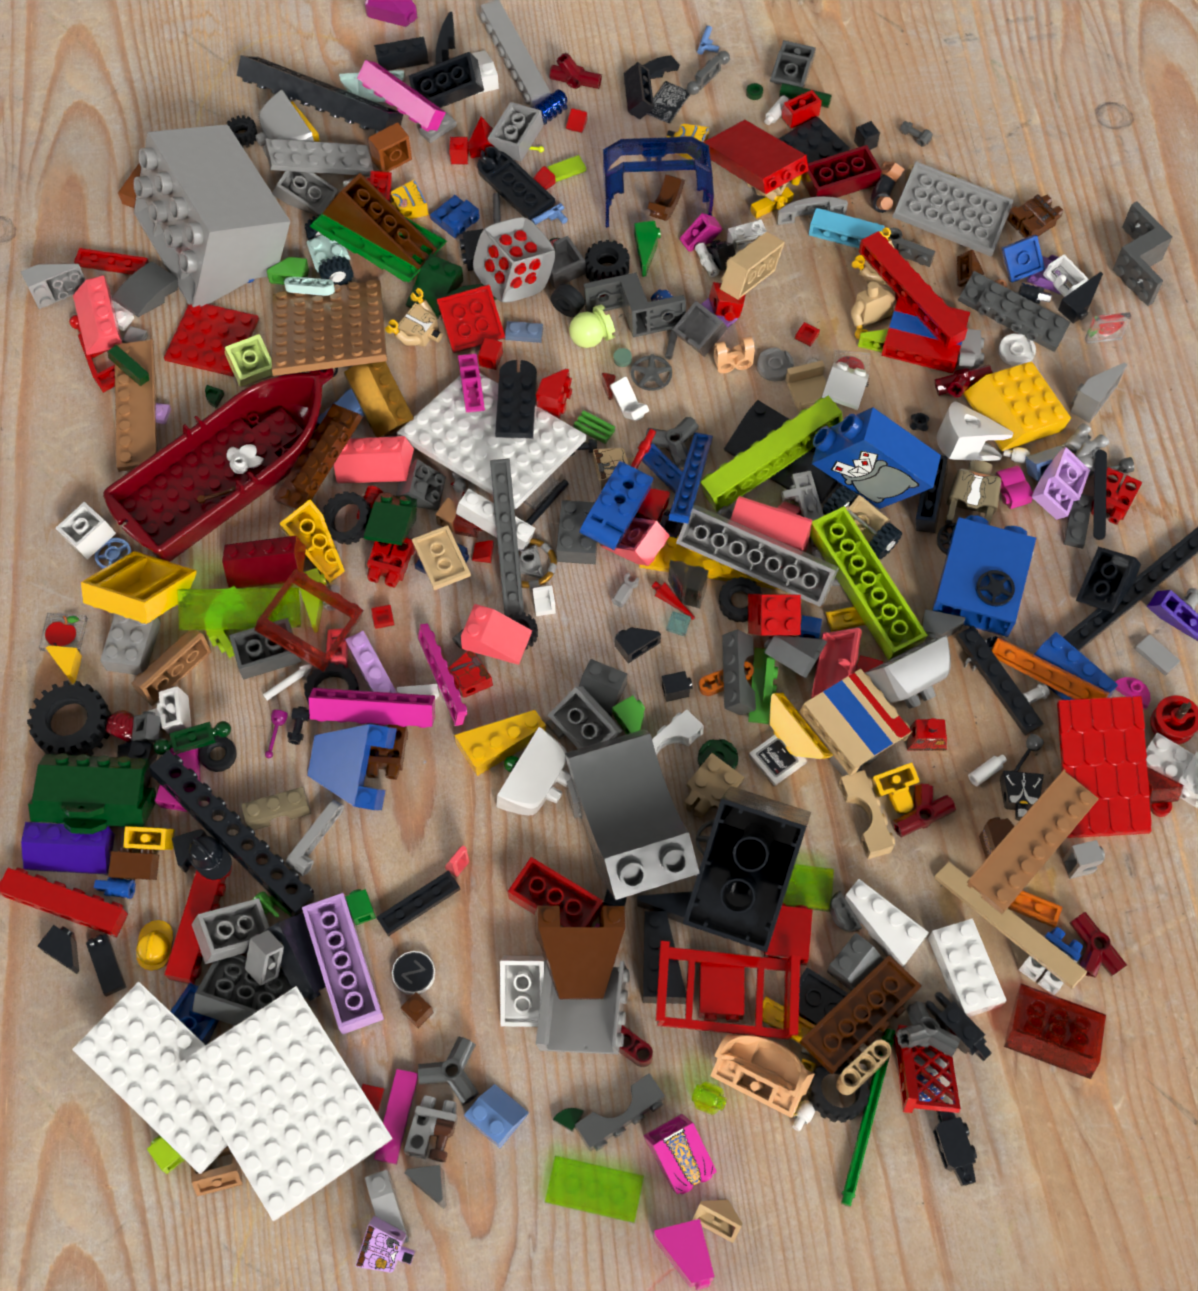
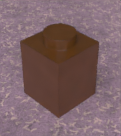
M417 992L400 1007L402 1013L418 1029L434 1013L432 1007Z

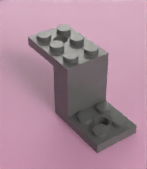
M1136 201L1131 204L1122 226L1125 232L1134 240L1121 248L1113 271L1141 301L1149 306L1154 303L1163 283V280L1151 266L1163 260L1173 237Z
M636 272L583 284L585 311L593 313V307L600 304L605 307L603 311L622 308L633 338L673 329L686 313V299L684 295L648 302Z

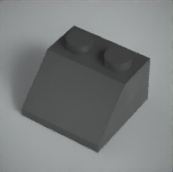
M590 659L582 675L579 687L583 686L611 717L612 707L618 704L627 685L628 674Z
M855 933L830 964L827 972L852 991L884 959L872 944Z

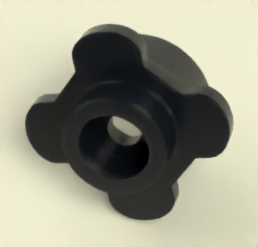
M917 413L911 415L912 423L910 428L912 430L917 429L924 432L928 430L929 426L927 423L929 417L926 414Z

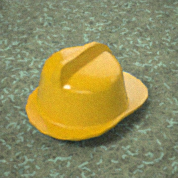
M154 920L147 923L140 931L136 948V960L146 970H158L164 967L169 960L173 930L167 922Z

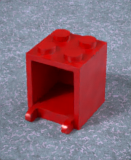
M748 594V634L801 635V595Z

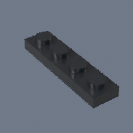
M448 870L376 918L386 934L390 936L461 890L460 886Z

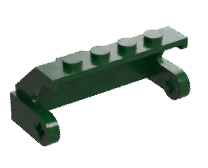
M45 754L38 764L33 796L28 803L30 821L64 823V827L70 833L94 834L106 829L107 826L144 827L155 806L156 799L155 788L145 787L143 789L144 774L149 767L148 759L130 758L128 756Z

